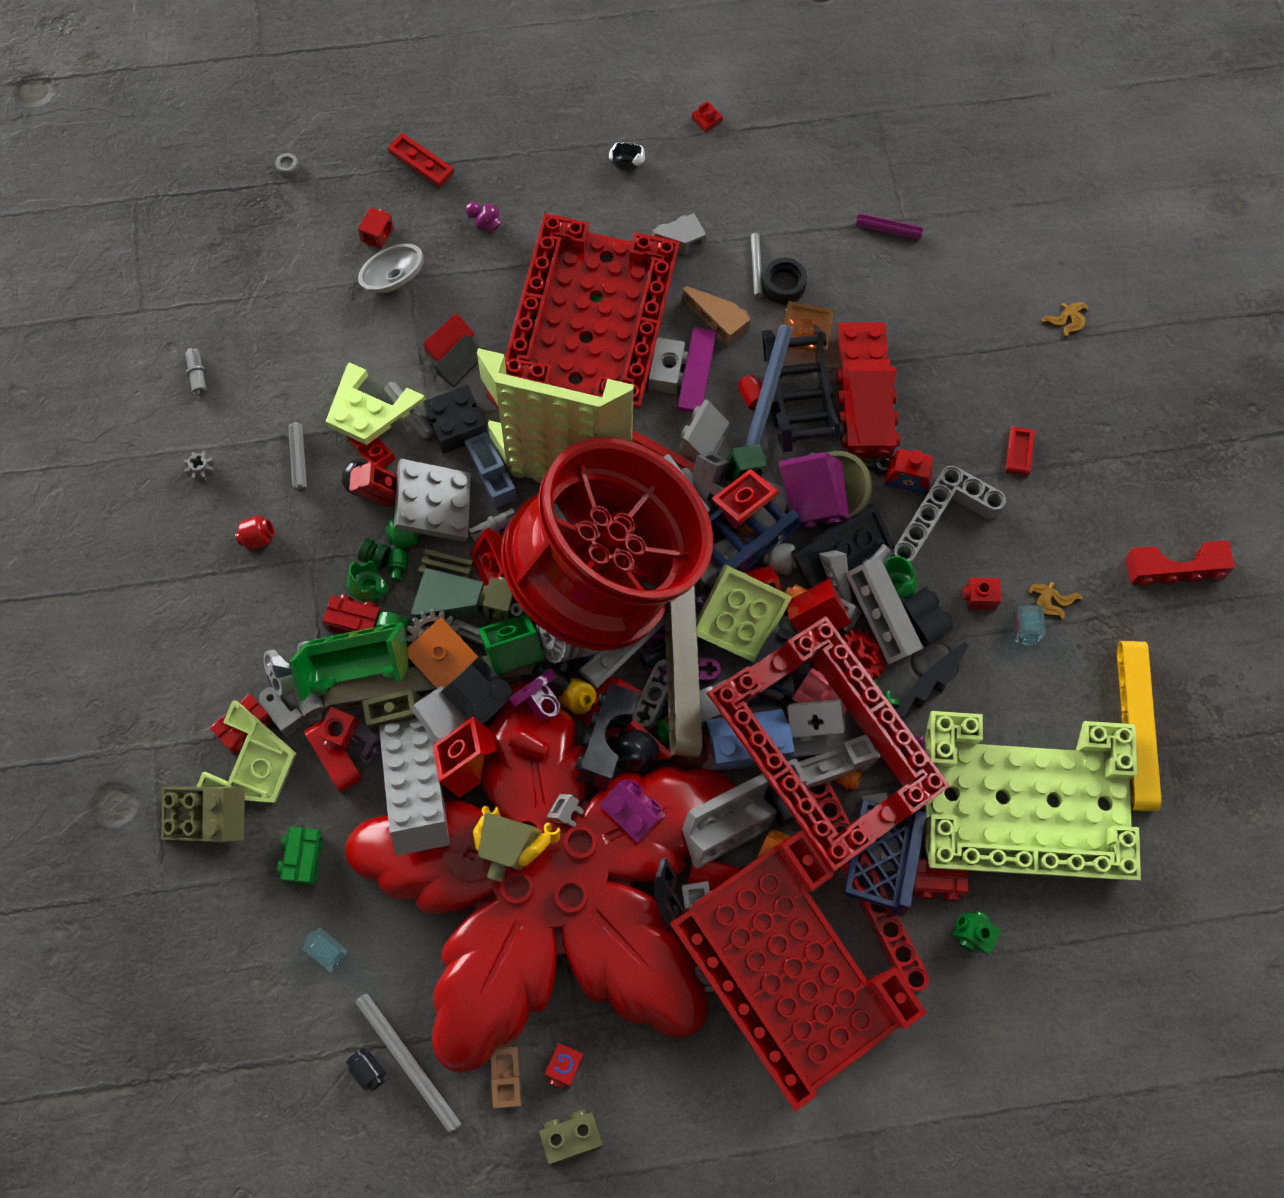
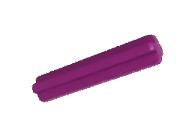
M859 213L856 219L857 227L920 240L923 233V227L862 213Z

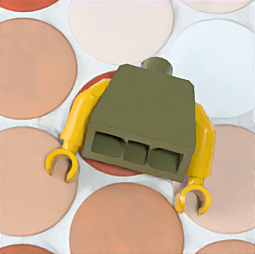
M484 806L482 808L483 816L473 830L478 857L492 861L487 878L503 882L507 866L522 870L524 866L529 865L550 843H556L560 839V828L555 832H551V823H546L544 825V833H541V830L501 817L498 807L495 808L494 812L490 813L489 807Z

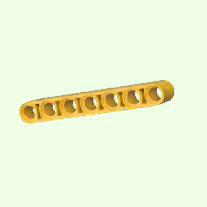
M1119 641L1117 662L1122 724H1135L1137 776L1130 779L1131 811H1159L1161 807V788L1147 642Z

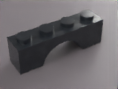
M612 683L609 684L607 692L601 691L597 706L601 707L600 712L594 711L589 725L594 728L592 734L587 732L582 748L586 749L585 755L579 754L574 768L579 770L576 781L604 791L607 790L619 756L607 745L605 733L614 728L628 726L639 696L638 692Z

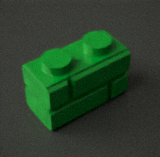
M289 827L288 834L283 835L281 847L282 850H285L284 860H279L277 876H281L280 880L284 884L316 887L324 836L321 830Z

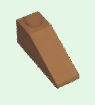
M688 286L683 288L682 301L711 330L717 331L716 335L728 347L749 331L751 319L746 310L740 309L735 303Z

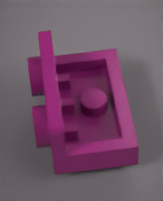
M626 779L620 781L599 806L638 843L643 840L657 822L664 819L665 814L661 811L662 807L653 799H648L642 793L643 789L637 782Z

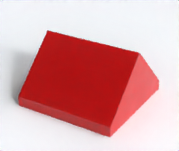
M750 469L715 495L712 500L733 528L736 529L772 502L779 495V492Z
M830 578L793 597L787 606L789 620L798 634L827 616L837 631L852 624Z

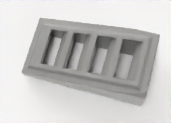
M837 550L819 553L828 579H831L839 597L850 603L852 601L850 582L845 574L848 572L847 555Z

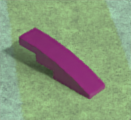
M693 327L679 398V411L693 413L697 406L701 407L704 402L717 332L715 330Z

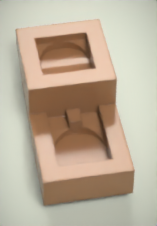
M518 1046L497 1048L490 1058L493 1108L521 1106Z

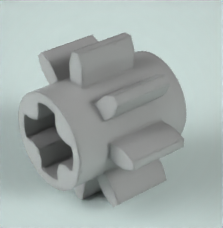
M204 451L201 454L192 452L189 459L184 460L188 467L184 469V472L187 476L192 475L195 483L198 480L207 482V478L211 474H215L211 467L215 463L212 458L207 459Z

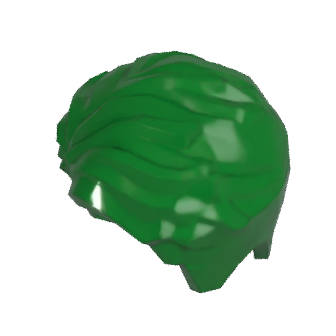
M893 556L887 559L885 568L899 598H906L914 594L917 589V575L912 564L906 558H901V556Z
M354 561L350 564L346 580V587L350 595L362 601L375 602L380 600L388 591L389 586L379 576L377 565L373 561L365 564H358Z

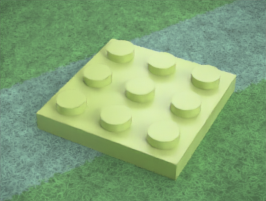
M725 564L696 620L697 636L754 662L765 640L779 624L792 597Z

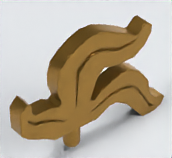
M1084 302L1072 303L1069 306L1062 303L1061 307L1064 310L1061 316L1046 315L1042 318L1041 323L1062 327L1069 317L1071 323L1063 330V336L1067 338L1069 334L1081 331L1085 325V317L1079 313L1081 310L1085 312L1088 310V306Z
M1051 582L1049 586L1045 584L1031 585L1028 594L1031 595L1033 592L1040 595L1036 601V606L1039 612L1045 616H1058L1060 620H1063L1065 617L1064 611L1061 608L1052 605L1051 598L1060 607H1067L1076 600H1082V596L1078 593L1061 596L1057 590L1053 589L1054 582Z

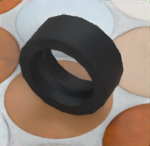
M784 257L773 260L765 268L763 276L764 293L775 303L790 304L799 300L805 292L808 278L806 269L795 259ZM778 272H788L796 276L798 286L790 290L779 289L773 285L771 278Z

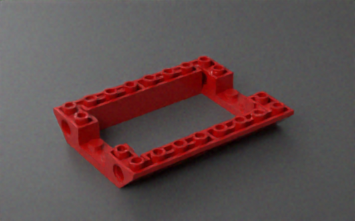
M827 616L789 639L781 648L751 667L747 666L706 693L832 872L950 787ZM810 660L813 661L837 696L842 699L849 713L865 735L868 736L873 746L903 786L839 833L746 704L747 701Z

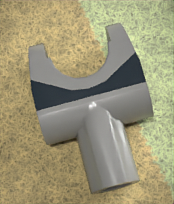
M309 641L300 642L297 651ZM273 649L264 653L266 675L276 696L280 697L293 693L303 718L314 717L325 710L320 696L315 695L314 692L310 693L305 701H299L289 663Z

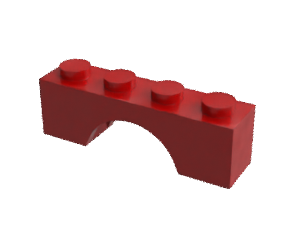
M1229 540L1204 542L1196 552L1195 559L1189 562L1172 561L1165 557L1157 546L1132 548L1125 557L1130 583L1140 584V586H1150L1155 582L1174 584L1179 580L1198 582L1204 578L1222 580L1227 578L1235 568Z

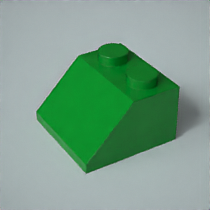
M526 613L478 629L490 665L497 675L511 673L514 669L522 666L535 665L538 661L544 659L537 633Z

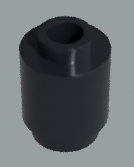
M548 661L537 663L531 673L533 676L532 681L551 669L557 678L547 685L554 695L561 696L571 682L570 678L567 677V673Z
M364 1048L355 1052L346 1061L349 1066L348 1071L364 1091L369 1089L375 1091L385 1082L383 1079L386 1075L385 1070L371 1052H366Z

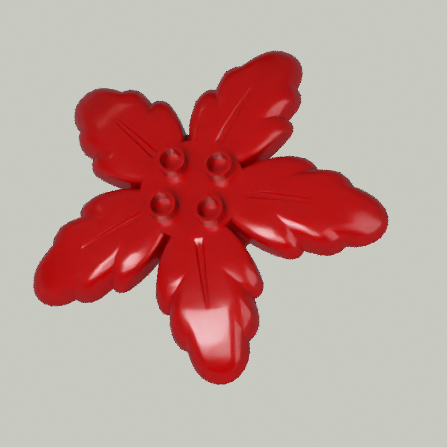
M532 680L515 682L510 685V688L514 693H517L530 684ZM509 700L496 712V718L487 727L494 734L497 751L483 761L482 788L493 809L495 810L498 807L501 817L540 829L541 833H544V825L551 823V832H555L560 828V839L558 842L550 843L529 865L524 866L522 870L507 866L503 882L487 878L492 861L478 857V851L476 850L473 830L483 816L482 810L454 798L444 799L450 845L396 856L389 831L388 815L370 818L360 823L348 836L345 844V855L350 867L358 875L376 881L380 890L387 896L395 899L415 900L417 908L427 914L449 913L472 907L476 908V911L466 918L446 941L441 953V960L447 968L437 981L433 991V1006L437 1017L433 1025L432 1047L438 1061L448 1070L465 1073L476 1070L493 1056L498 1047L507 1046L518 1039L525 1028L530 1012H541L549 1004L556 978L557 956L560 954L566 955L571 971L586 997L597 1003L607 1000L615 1012L627 1022L637 1025L647 1023L663 1035L674 1038L693 1035L705 1023L709 1002L705 988L695 974L697 964L683 943L674 936L664 922L656 900L646 893L630 887V884L655 881L662 858L668 860L676 876L684 870L686 865L685 858L691 857L682 831L687 814L690 810L736 787L725 774L707 768L684 771L677 766L668 765L657 768L643 777L636 772L627 771L611 780L606 791L600 789L591 801L587 802L585 798L589 785L576 781L579 770L574 769L579 754L585 755L586 752L582 745H578V731L574 719L568 712L560 709L553 718L547 721L541 720L534 714L526 701L514 707ZM542 701V709L546 713H551L552 708L550 704ZM517 727L527 728L550 745L544 759L513 751L514 748L508 746ZM626 779L637 782L643 789L642 793L648 799H653L662 807L661 811L665 814L664 819L657 822L643 840L638 843L599 806L620 781ZM559 794L572 795L579 800L577 806L581 807L584 812L583 814H577L573 811L571 814V820L577 823L576 826L554 823L547 818Z

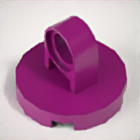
M550 669L511 696L509 700L514 707L526 701L539 719L547 721L557 715L560 710L558 699L547 685L556 679L557 676ZM542 701L550 704L552 708L551 713H546L542 709Z

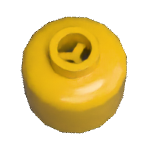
M570 678V684L563 694L558 696L559 702L564 708L576 714H584L591 709L596 699V691L591 684L579 678Z

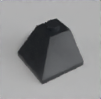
M777 625L765 640L752 666L781 648L795 634ZM811 660L772 686L793 697L810 670L814 669Z

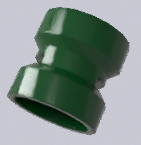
M366 538L360 546L358 561L364 563L373 561L377 568L383 569L388 561L391 547L385 544L378 545L375 543V540Z

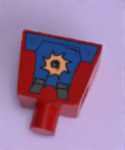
M899 449L887 464L888 470L886 471L883 485L927 495L933 474V457L923 454L919 450Z

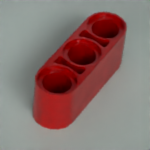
M324 718L305 729L304 733L338 791L341 793L363 779L344 748L339 746L337 750H334L322 744L324 739L317 736L325 720ZM332 729V735L333 737H336L337 735Z

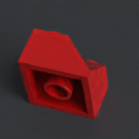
M474 716L432 745L439 782L459 798L480 784L483 761L497 751L493 732Z

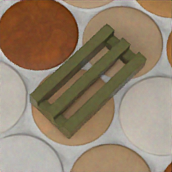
M425 549L424 558L421 560V567H419L418 572L423 575L428 565L464 574L465 578H469L473 567V560ZM429 558L436 559V560H440V561H444V562H448V563H452V564H456V565H460V566H464V567H466V568L459 567V566H455V565H451V564H446V563H442V562H438V561H434V560H430Z

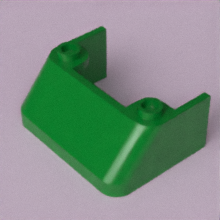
M403 623L382 625L319 638L305 643L289 661L299 701H305L312 692L315 695L328 693L330 687L337 682L382 673L384 677H389L390 680L402 681L409 670L406 633Z

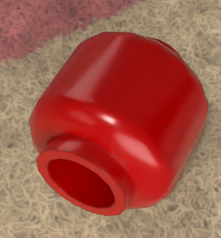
M259 515L241 521L238 525V532H236L238 544L244 546L249 551H255L270 545L275 536V530L271 521Z

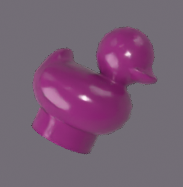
M470 202L466 206L465 210L468 218H475V226L480 230H486L489 234L496 230L503 222L499 218V209L492 204H485L482 212L481 206L477 202Z

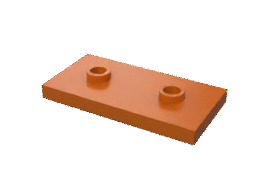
M442 617L407 647L408 658L436 688L440 686L445 688L478 657Z

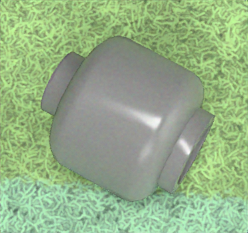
M781 542L764 556L763 565L770 566L776 574L790 575L793 568H798L791 554V551L795 550V546Z

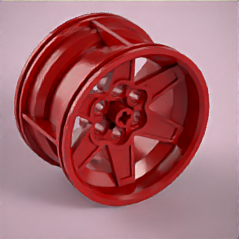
M607 437L590 438L571 445L558 455L542 479L539 494L527 500L510 520L502 538V568L506 582L515 600L524 612L546 632L559 640L580 648L598 651L617 650L633 645L645 637L664 615L668 602L684 595L703 576L711 560L713 531L707 509L698 492L683 473L672 463L656 452L631 441ZM554 504H557L566 521L555 516ZM636 579L655 585V590H644Z

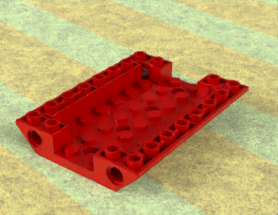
M544 213L505 355L506 374L598 397L603 396L607 379L634 385L633 409L641 408L680 242L636 232L634 233L633 241L589 233V222ZM602 256H610L613 260L609 263H604L600 258ZM599 295L603 299L601 302L595 303L590 300V297ZM588 335L592 338V341L583 343L580 341V337ZM573 376H578L582 379V382L575 385L570 383L569 379Z

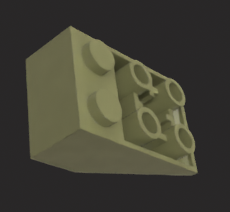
M162 787L161 840L213 842L244 840L245 787Z

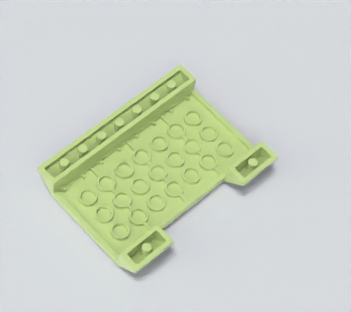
M478 348L477 357L481 379L499 406L501 423L490 420L488 422L490 440L499 454L506 471L514 477H528L541 483L546 471L558 455L566 448L583 440L607 437L632 442L634 385L607 379L602 397L507 375L504 354Z

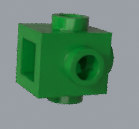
M976 911L975 914L963 912L956 922L952 936L960 941L959 945L969 952L990 955L1002 931L989 922L990 918L981 912Z

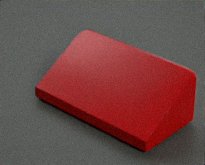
M455 313L424 342L425 352L439 362L464 335L472 338L474 332Z

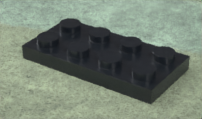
M871 504L791 551V554L809 590L828 579L819 553L833 550L845 553L847 555L848 571L862 565L865 559L869 560L882 544L886 545L890 550H893L895 546L877 505Z

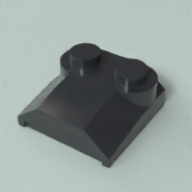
M480 656L441 691L467 720L474 716L482 724L489 720L515 694L509 684L502 680Z

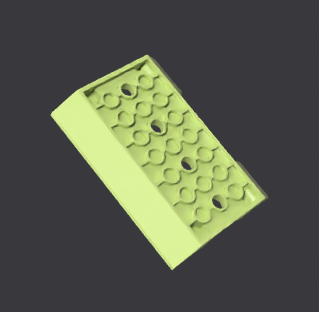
M930 712L924 740L925 752L948 782L949 788L954 789L957 793L955 801L946 799L943 791L924 805V812L926 813L924 848L930 868L1132 881L1141 880L1139 827L1131 826L1130 779L1137 776L1135 724L1084 721L1076 750L978 744L983 740V714ZM997 791H1003L1007 794V804H1000L996 800ZM1049 794H1053L1058 798L1059 805L1057 808H1053L1047 803V796ZM1100 797L1108 800V811H1103L1099 808L1098 799Z

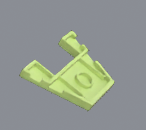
M348 363L326 419V424L329 428L367 445L390 429V424L399 418L404 419L410 414L409 411L417 405L421 407L424 404L425 396L408 388L405 389L393 405L358 391L357 389L368 377V373L365 369Z
M234 700L231 702L223 723L246 732L248 735L231 776L226 781L203 772L196 787H245V800L274 803L280 795L296 753L243 705Z

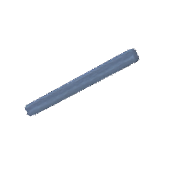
M788 325L779 326L745 446L761 444L793 328Z

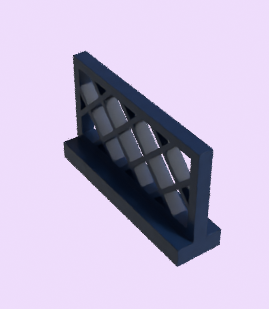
M864 798L861 802L858 819L866 814L867 808L873 809L880 803ZM917 810L914 814L904 819V828L898 831L895 827L891 828L890 832L892 834L885 838L880 836L876 839L877 842L869 845L850 859L843 895L891 909L893 915L903 917L911 905L926 813ZM893 838L896 839L901 847L900 851L894 854L885 843ZM880 845L887 858L878 862L871 850ZM865 853L872 865L863 870L857 861V857ZM891 861L896 869V874L888 877L881 865ZM876 869L883 880L876 885H873L866 873ZM861 877L868 889L863 892L852 889L853 880ZM886 885L892 893L891 901L881 898L876 889Z

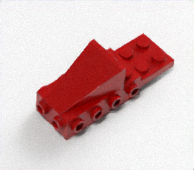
M886 322L838 323L840 369L836 371V382L840 383V390H838L837 396L838 404H841L839 423H842L844 428V437L840 438V445L844 447V452L851 453L858 458H892L896 447L900 445V434L896 433L895 425H898V411H894V404H896L897 393L894 390L897 370L896 367H891L890 359H888Z

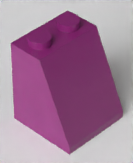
M826 452L779 462L790 509H794L800 516L803 529L818 528V524L822 523L836 525L841 523V520L849 518L841 460Z

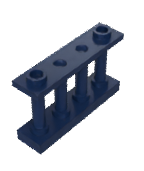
M770 502L764 508L776 520L775 524L769 529H764L753 517L749 518L744 523L757 537L750 544H744L726 525L725 522L728 520L720 510L716 511L709 517L712 531L714 532L718 529L738 551L737 555L732 559L726 560L713 546L711 559L719 566L716 571L717 576H719L725 564L744 573L801 527L800 516L794 509L789 513L783 514L773 502Z

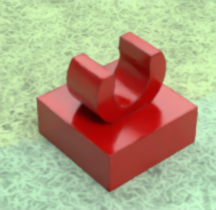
M706 101L699 106V109L692 113L691 119L706 133L723 121V116Z

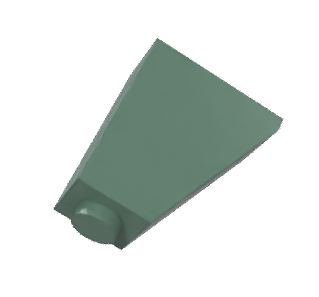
M425 568L411 611L412 619L415 617L420 620L422 611L427 616L430 615L431 609H434L435 615H439L441 611H444V618L478 614L480 606H483L484 600H481L484 583Z

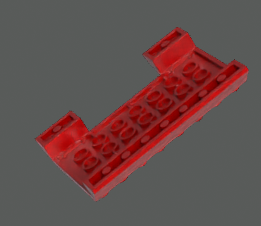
M803 830L773 846L691 904L670 923L795 1112L818 1096L815 1090L898 1028L907 1029L927 1014L896 967L869 980L865 978L808 893V891H813L830 879L834 874Z

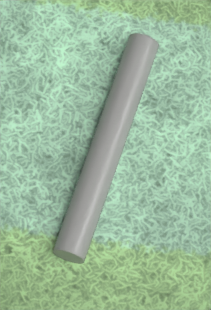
M753 233L751 234L754 296L760 298L763 297L760 235Z

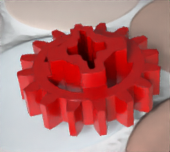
M851 629L842 636L873 680L885 672L884 667L888 663L883 660L885 656L881 652L879 644L876 643L875 636L870 638L868 631L862 633L860 629L855 631Z

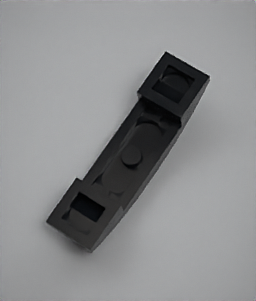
M662 858L655 878V899L664 922L674 936L681 941L670 925L684 911L674 892L677 876L668 860Z

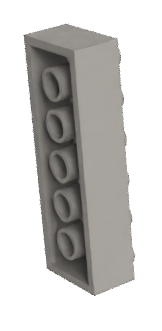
M417 717L379 725L389 831L395 855L399 856L450 845L443 788L438 779L432 746L435 742Z

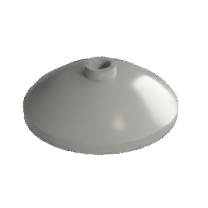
M398 244L388 247L372 256L363 265L358 275L359 284L365 291L375 294L397 291L408 285L418 275L424 263V255L421 249L413 244Z

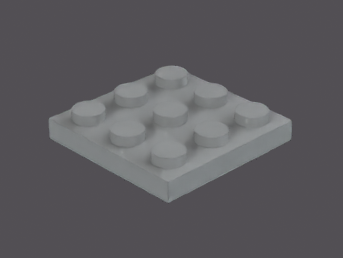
M400 459L397 469L394 529L465 542L468 539L471 473Z

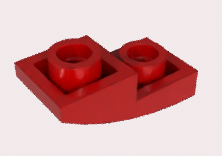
M346 436L356 451L367 462L384 468L396 459L393 452L380 441L379 437L366 445Z

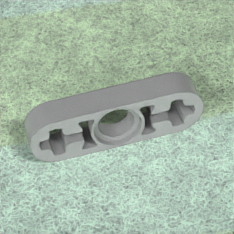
M666 659L660 660L655 664L632 714V719L646 731L656 725L668 699L667 674L663 678L660 672L661 670H666ZM653 689H660L662 691V696L657 701L649 699V693ZM645 703H647L649 706H651V707L649 708V711H648V708H647V706L645 705ZM648 711L650 720H644L642 723L639 717L640 715L645 716Z

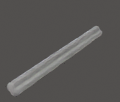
M368 994L360 996L356 1000L357 1006L449 1133L457 1130L461 1126V1122Z

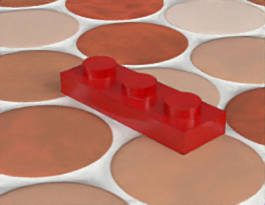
M401 133L387 147L388 153L439 188L454 174L453 167L404 133Z

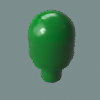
M401 548L391 550L388 555L387 567L391 572V580L394 582H399L401 574L407 569L408 555Z

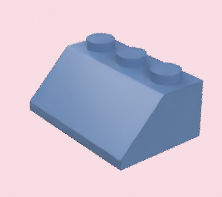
M783 709L753 713L784 758L791 760L795 751L790 726ZM724 718L706 720L715 771L757 765Z

